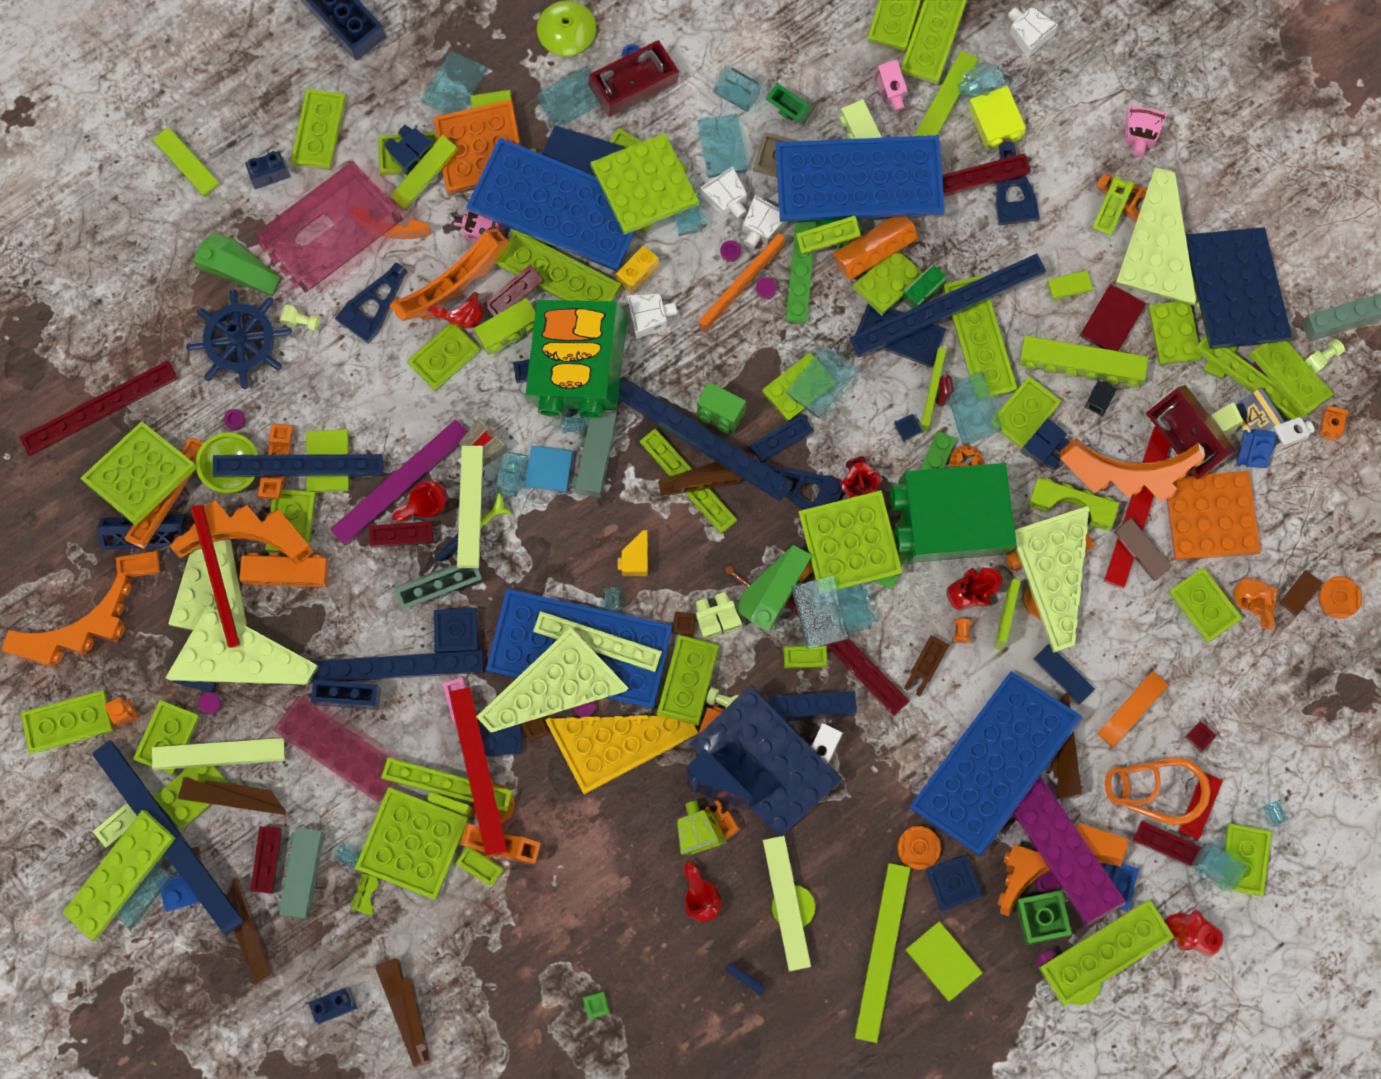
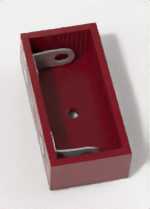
M657 40L590 73L588 86L607 116L611 117L677 84L679 70L661 42Z
M1186 385L1177 387L1146 412L1147 416L1177 455L1186 452L1198 443L1204 448L1205 457L1203 462L1197 467L1193 466L1189 469L1197 480L1208 475L1237 452ZM1193 428L1197 429L1196 434L1192 432Z

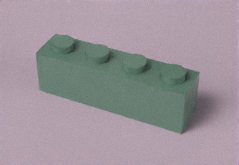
M1381 293L1308 314L1302 322L1308 341L1381 321Z
M603 411L601 418L586 417L585 427L588 428L587 435L582 436L581 447L584 449L582 455H578L577 467L580 468L578 475H574L572 484L575 487L576 494L601 498L617 424L616 413Z
M456 563L395 586L394 591L401 609H405L482 578L478 568H458Z
M296 827L295 832L291 833L290 845H292L291 854H288L286 858L287 876H283L281 888L284 889L283 897L279 898L277 910L280 911L279 915L309 920L325 837L324 832Z

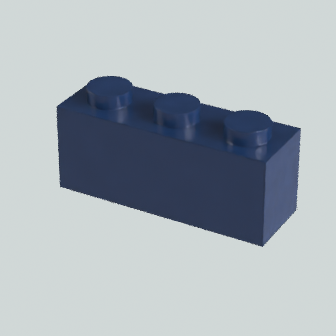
M313 680L311 702L315 706L379 710L381 688L376 684Z

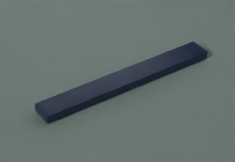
M383 454L213 455V477L383 476Z

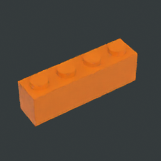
M906 216L890 218L862 235V237L857 238L833 253L837 268L849 280L855 278L917 240L918 236L914 223Z
M248 553V556H241L239 581L243 585L328 588L329 562L322 555H311V558H306L298 565L289 557H282L281 554L271 553L269 556H261L259 553Z

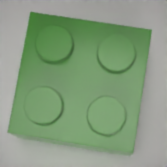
M711 382L707 384L697 401V415L699 419L707 424L711 422L717 425V428L724 433L730 432L734 434L746 414L745 400Z
M1062 891L1022 898L1015 902L1025 945L1072 935Z

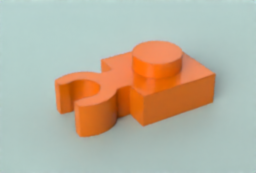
M716 800L717 810L713 813L727 840L741 829L731 812L726 811L723 813V804ZM706 807V810L712 811L710 807Z

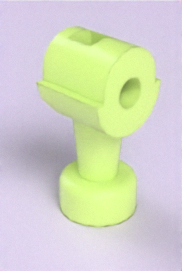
M284 305L279 321L290 327H296L297 323L308 325L309 330L317 331L320 324V315L312 314L309 317L298 313L292 305Z
M1333 339L1328 343V349L1323 352L1317 350L1305 362L1317 374L1333 355L1339 356L1344 353L1345 347L1338 339Z
M711 687L706 703L714 705L716 702L727 708L739 695L727 697L720 695L718 689Z

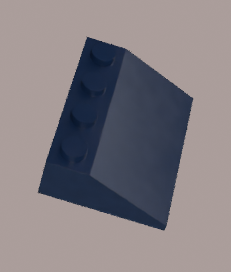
M706 749L686 767L687 785L693 792L697 793L699 791L702 795L747 811L750 810L752 806V796Z

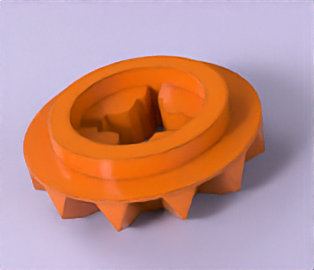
M967 444L957 447L950 456L951 467L970 466L967 463L961 464L964 459L963 455L967 458L973 457L970 461L971 466L983 465L984 461L981 451L976 449L975 446Z

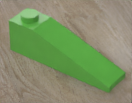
M215 232L201 242L193 259L198 270L270 296L274 295L281 279L280 276L236 241Z
M793 545L744 590L735 609L754 624L767 631L772 630L812 555Z

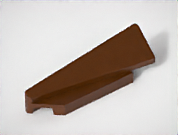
M752 450L744 452L760 462ZM713 462L658 481L661 497L735 485L739 484L742 478L718 462Z
M1065 693L1059 701L1071 708L1069 693ZM1073 731L1051 761L1053 779H1057L1056 799L1079 798L1082 795Z
M183 777L178 795L180 800L286 815V810L272 790L209 780L203 783Z
M234 878L227 897L245 921L234 932L246 964L250 966L253 984L257 985L275 977L240 880Z
M398 958L376 965L375 969L413 1066L418 1067L430 1064L431 1059L413 979H404L400 959Z

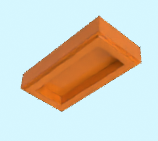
M154 551L116 557L117 575L130 578L161 573L159 552Z

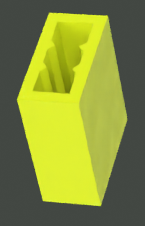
M1008 86L970 99L968 109L986 149H996L1002 143L1016 142L1024 136L1026 127Z

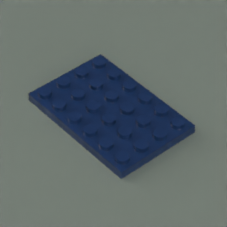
M1265 227L1185 235L1192 277L1209 349L1286 342L1292 339Z
M752 684L689 743L698 755L706 749L752 796V806L750 809L777 837L783 836L842 780L841 776Z

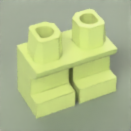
M725 592L715 596L717 603L715 607L710 608L707 599L696 602V617L703 641L721 636L722 631L723 634L742 629V623L734 603L729 600Z

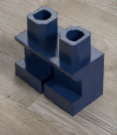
M404 125L398 131L402 139L397 143L393 138H389L384 145L389 152L391 160L396 162L401 170L408 175L419 163V160L431 149L433 143L415 127L411 129Z
M280 150L269 152L267 155L252 158L245 162L255 190L272 184L269 176H271L274 183L291 178L286 161L282 157Z
M1047 418L1023 446L1021 453L1026 457L1032 458L1040 467L1044 464L1046 467L1054 470L1061 461L1053 454L1054 451L1057 449L1061 452L1070 441L1065 438L1067 433Z
M348 987L308 1002L314 1021L318 1025L337 1018V1015L342 1016L358 1009L353 992Z

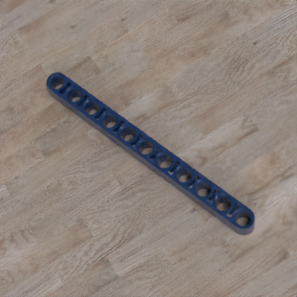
M108 740L92 752L93 757L134 813L138 816L142 810H146L176 838L164 854L219 929L227 936L245 921L115 744Z

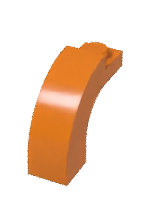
M465 824L460 845L485 853L479 827ZM504 834L508 852L496 855L497 857L528 864L536 863L541 845L540 842Z

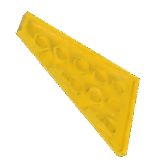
M661 716L548 718L545 720L584 795L699 735L695 725Z

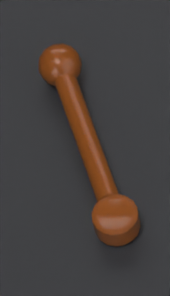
M726 567L725 573L727 575L734 576L747 587L751 585L735 573L733 567Z

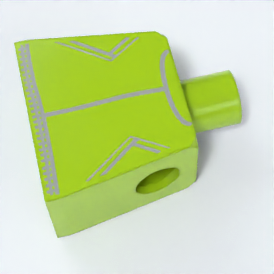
M698 801L685 804L688 816L682 817L677 821L681 855L691 856L727 843L712 811H700Z

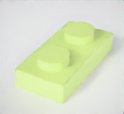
M126 803L97 827L93 833L105 848L108 849L121 838L137 815L129 804Z

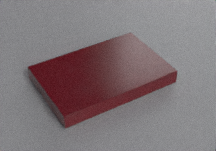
M1109 284L1083 328L1080 337L1101 349L1119 351L1146 303Z

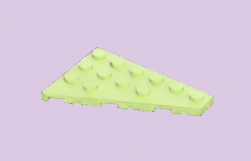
M1155 167L1117 279V284L1195 306L1196 296L1175 172Z
M231 539L213 542L233 619L247 626ZM201 547L194 549L189 554L168 623L170 626L190 631L194 630L208 605L218 610Z
M1088 506L1015 530L1017 542L1015 549L1053 653L1074 646L1076 641L1077 614L1081 595L1080 586L1083 576L1082 568L1088 530V512L1090 511Z
M208 605L166 676V679L170 681L308 685L319 666L234 620L240 645L235 648H229L219 612Z
M570 627L476 717L490 732H495L627 691L629 688Z

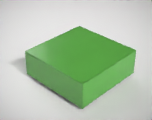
M604 992L583 997L588 1020L610 1014Z

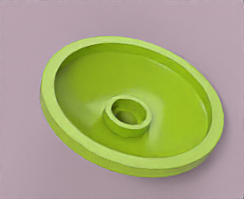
M560 1L550 5L542 12L537 23V35L541 45L548 52L560 57H572L586 51L592 45L597 31L596 21L591 11L584 5L574 1Z
M230 432L220 433L210 437L200 447L196 456L197 474L202 483L212 491L221 494H234L246 489L255 480L256 477H213V455H258L255 446L246 437Z

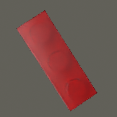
M1206 772L1204 774L1208 778L1211 791L1208 806L1200 817L1187 824H1180L1177 831L1197 841L1201 837L1223 782L1222 779ZM1199 780L1184 815L1193 811L1200 802L1202 791Z

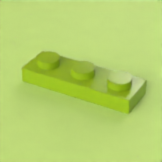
M856 216L796 234L802 255L862 237Z

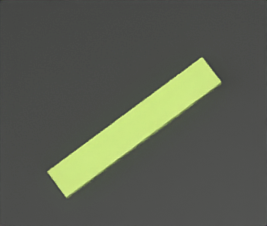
M462 446L458 568H479L483 446Z
M540 611L533 632L558 640L571 627L595 653L656 672L662 651Z
M284 738L152 747L153 770L285 761Z
M785 836L763 840L789 971L809 968L811 965Z

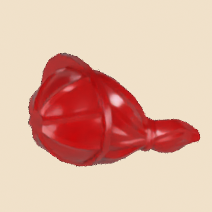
M475 291L467 298L464 304L455 310L449 311L441 307H430L428 309V312L432 313L436 318L447 320L451 325H456L457 328H475L480 324L484 315L483 306L478 301V293Z
M434 481L419 483L410 492L408 503L399 507L392 515V520L405 521L411 515L431 517L439 514L444 509L448 499L446 489L441 483Z
M687 861L684 866V875L690 885L684 901L686 913L690 918H694L699 922L711 921L718 916L721 910V896L717 893L712 883L702 880L699 869L691 861Z

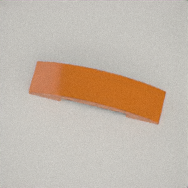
M350 207L352 218L357 223L381 236L394 239H417L429 236L432 232L429 223L409 219L408 226L406 227L374 220L369 210Z
M272 423L268 441L270 445L268 455L291 454L293 425ZM286 477L261 478L258 498L279 500Z
M1152 671L1096 734L1113 748L1169 684Z

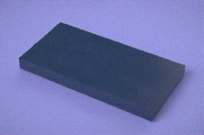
M555 125L542 155L595 176L590 166L591 162L627 147Z
M867 304L855 335L903 313L890 308L881 316L870 304ZM932 324L880 349L931 368L946 329Z

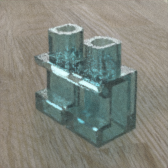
M981 63L963 75L965 80L957 86L962 95L966 96L969 94L974 98L979 94L987 96L990 93L991 86L1001 88L1007 82L998 65Z

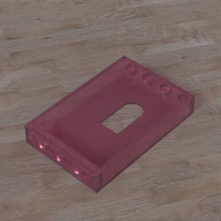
M351 161L256 232L260 240L257 243L264 252L267 250L270 252L268 256L275 265L277 263L280 264L279 269L286 277L288 275L291 276L289 280L296 289L300 287L306 294L400 223L403 218L397 207L354 161ZM324 213L334 223L332 227L307 245L296 243L297 234Z

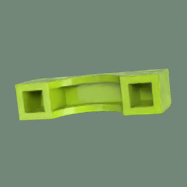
M1037 478L1028 507L1049 513L1054 506L1061 503H1072L1080 508L1088 506L1090 509L1088 512L1089 526L1108 532L1111 530L1119 503L1114 502L1113 498L1107 496L1101 498L1088 490L1078 491L1068 484L1059 485L1053 483L1054 481L1049 478Z

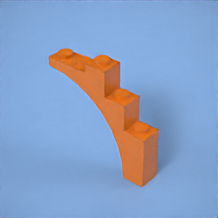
M497 228L484 231L466 254L446 272L418 291L394 300L390 308L402 321L418 317L423 321L436 318L432 313L428 312V309L430 307L443 308L447 301L460 298L473 280L484 278L510 242Z
M1077 437L1060 452V459L1094 493L1098 490H1104L1112 481L1127 497H1130L1132 494H1138L1143 489V485H1145L1161 502L1166 498H1172L1176 494L1178 489L1177 479L1181 480L1185 477L1188 470L1193 466L1197 467L1200 465L1205 457L1204 448L1198 443L1186 452L1170 459L1153 463L1123 462L1095 452Z
M216 500L204 506L213 542L225 539L259 541L283 552L296 565L300 564L314 552L279 509L268 514L265 520L261 522L248 505L237 509L232 517L226 514ZM195 524L184 535L178 536L170 545L180 559L194 549L201 547Z
M118 574L110 591L98 606L74 624L59 630L44 633H21L8 630L1 650L8 655L55 668L56 664H59L62 659V649L87 655V652L93 647V636L117 643L125 631L124 622L118 616H121L123 613V602L131 591V581L126 576Z
M1081 823L1077 824L1076 829L1099 863L1122 866L1129 839ZM1015 844L1011 851L1007 850L1004 858V863L1007 864L1006 871L1009 872L1005 882L1008 888L1006 893H1001L998 905L1001 906L1000 914L1006 916L1010 915L1015 902L1024 890L1040 876L1050 872L1037 850L1035 852Z

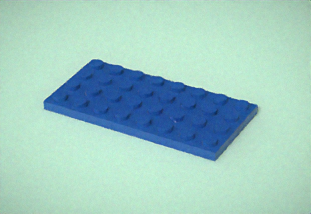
M939 135L776 142L775 144L780 222L833 220L856 216V218L944 215Z
M500 137L466 206V210L616 272H618L636 232L623 234L596 176Z
M506 589L486 672L517 679L557 641L556 639L533 632L541 611L662 651L656 672L596 653L629 688L625 692L606 697L605 699L654 709L672 625Z
M1010 671L909 808L981 857L1083 719L1082 715Z

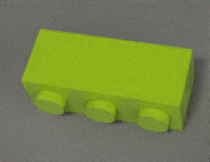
M525 298L473 329L475 336L487 355L500 352L503 346L508 343L517 342L527 332L532 333L535 310L528 299Z

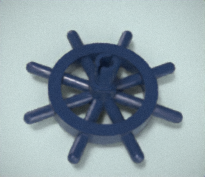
M231 289L229 292L231 305L221 308L213 315L203 308L197 309L196 313L207 321L203 332V340L187 343L186 349L189 351L205 349L206 354L214 363L204 375L206 381H211L217 372L222 369L229 373L239 374L241 388L247 389L249 387L248 372L259 368L264 363H267L275 370L282 368V364L270 355L274 348L275 337L290 335L292 329L290 327L273 329L265 315L274 302L272 297H267L257 309L251 305L239 304L237 290ZM240 315L250 316L251 318L242 328ZM232 317L233 322H229L227 325L223 323L226 319ZM259 321L264 331L250 333ZM219 329L227 337L214 339V334ZM264 339L261 349L250 342ZM228 345L223 353L218 356L214 347ZM244 349H247L255 356L246 360ZM236 350L238 362L227 361Z

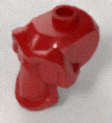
M857 463L851 467L847 477L840 484L842 490L849 498L878 491L881 477L879 472H874L867 464Z
M974 568L967 570L962 579L947 587L946 595L948 601L958 611L975 606L987 607L991 605L990 595L997 593L1003 579L996 569L982 568L977 573Z
M1196 909L1189 916L1185 913L1171 914L1165 920L1167 927L1175 937L1171 940H1178L1177 948L1181 950H1195L1207 956H1214L1222 947L1224 940L1223 932L1205 920L1203 914Z

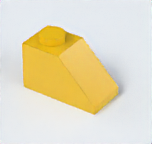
M643 530L622 550V557L618 558V570H622L623 577L648 576L647 530Z

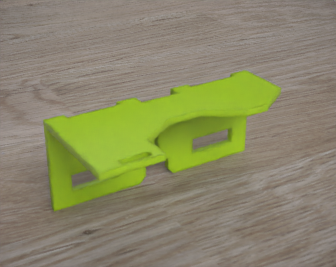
M362 873L357 887L358 892L354 895L350 907L351 910L370 916L373 915L375 906L371 905L370 897L372 892L378 887L376 877Z

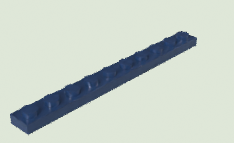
M1036 253L851 336L849 341L859 358L1046 274V269Z
M624 376L620 379L618 400L779 502L792 488V482Z
M483 651L310 661L319 667L309 684H313V680L348 682L484 673ZM270 683L271 686L298 685V684H273V683Z

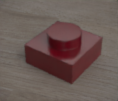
M1199 721L1185 738L1202 752L1217 735Z

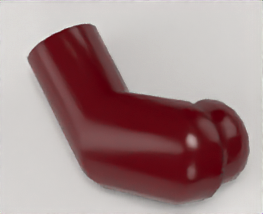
M944 374L939 380L940 393L935 400L939 406L945 405L954 390L952 378L948 374Z

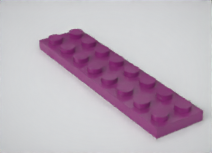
M1040 776L1013 815L1086 926L1125 905V900Z

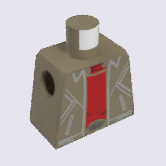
M481 418L475 421L459 442L461 450L462 446H483V467L508 451L507 444ZM460 456L456 461H457L458 464L461 466V456Z

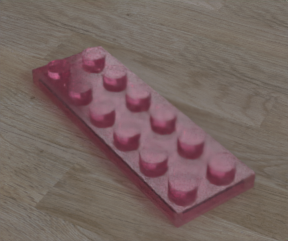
M299 695L273 729L274 732L377 803L380 802L388 787L393 783L381 778L387 755Z

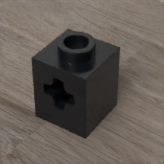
M1098 380L1084 408L1103 417L1117 389L1113 388V385L1107 381L1101 382Z

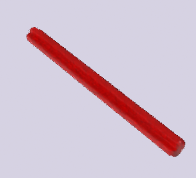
M195 505L191 510L227 646L235 648L240 645L206 514L202 505Z

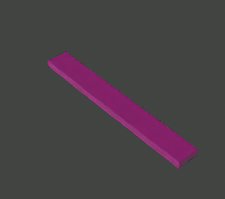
M455 419L330 529L331 532L344 546L459 446V442L467 433L464 427Z

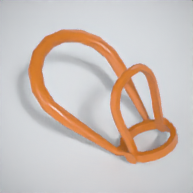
M1180 757L1162 758L1150 763L1136 764L1127 768L1114 767L1105 776V791L1113 805H1122L1152 819L1171 825L1187 824L1200 817L1208 806L1211 793L1208 778L1202 769L1192 761ZM1173 765L1186 767L1196 775L1201 785L1200 802L1193 811L1186 815L1174 817L1131 805L1147 804L1157 797L1161 784L1160 773L1157 768ZM1152 769L1155 774L1153 793L1148 798L1142 800L1128 799L1130 795L1128 774ZM1114 773H1118L1123 781L1124 791L1120 799L1115 797L1111 787Z

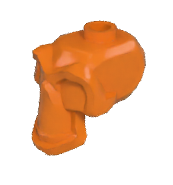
M1243 578L1238 581L1233 589L1235 603L1240 608L1251 611L1256 616L1261 617V627L1267 630L1273 629L1275 626L1274 613L1278 604L1276 602L1278 589L1269 586L1266 582H1262L1257 578Z

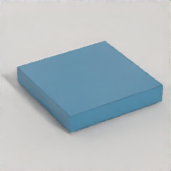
M531 446L525 487L567 493L573 451Z

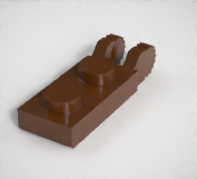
M930 635L910 672L911 675L904 689L909 690L917 676L923 680L916 691V695L920 697L927 683H930L950 645Z

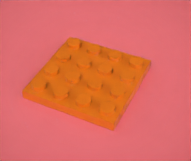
M512 100L433 117L437 140L444 135L459 149L442 168L448 194L476 187L499 137L521 146Z
M1249 471L1208 474L1198 480L1193 475L1185 476L1181 480L1177 479L1178 489L1176 494L1170 499L1166 498L1174 561L1256 555L1261 552Z

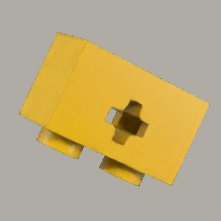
M643 245L616 273L617 282L621 283V286L633 295L658 269L659 257Z

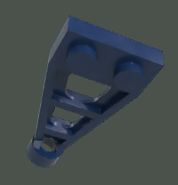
M1005 142L998 146L1000 159L1008 158L1006 157L1008 155H1011L1009 157L1016 155L1013 142ZM1026 175L1018 177V180L997 183L995 209L998 226L1039 221L1037 199ZM1018 186L1024 195V200L1007 202V188Z
M395 262L389 271L351 299L336 316L335 320L369 344L381 329L389 312L390 305L394 301L403 278L407 275L408 271L402 265ZM383 284L391 288L385 300H381L374 295L375 291ZM368 300H373L379 305L378 311L373 318H368L359 311V307Z
M765 462L762 463L782 477L789 476L798 480L795 490H789L785 497L802 510L837 502L843 492L840 482L828 476L774 467ZM805 483L816 484L820 488L813 502L807 501L800 495L799 490Z

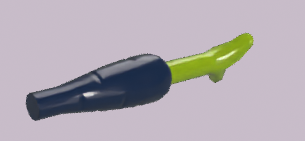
M500 493L497 494L493 508L481 517V528L497 515H512V512L504 507L503 498ZM458 533L436 555L440 562L458 551Z

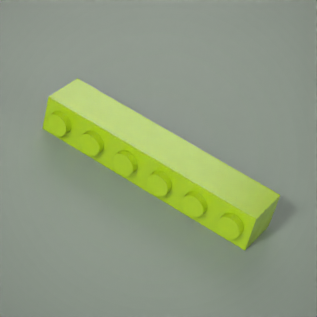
M1024 335L1018 365L1028 370L1037 368L1043 369L1046 373L1060 372L1068 377L1083 376L1091 381L1100 379L1106 380L1111 384L1123 383L1128 387L1137 388L1139 386L1142 387L1145 382L1149 357Z

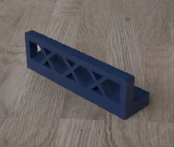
M185 514L166 515L155 532L159 536L158 540H150L145 548L170 547L174 540L170 539L166 534L169 531H178L179 536L184 535ZM125 517L101 518L97 526L101 550L141 548L127 542L124 538L133 526V523ZM104 535H113L118 540L115 543H106Z

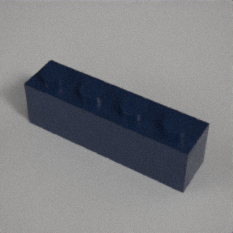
M855 691L775 696L768 699V702L787 721L856 717L857 714Z

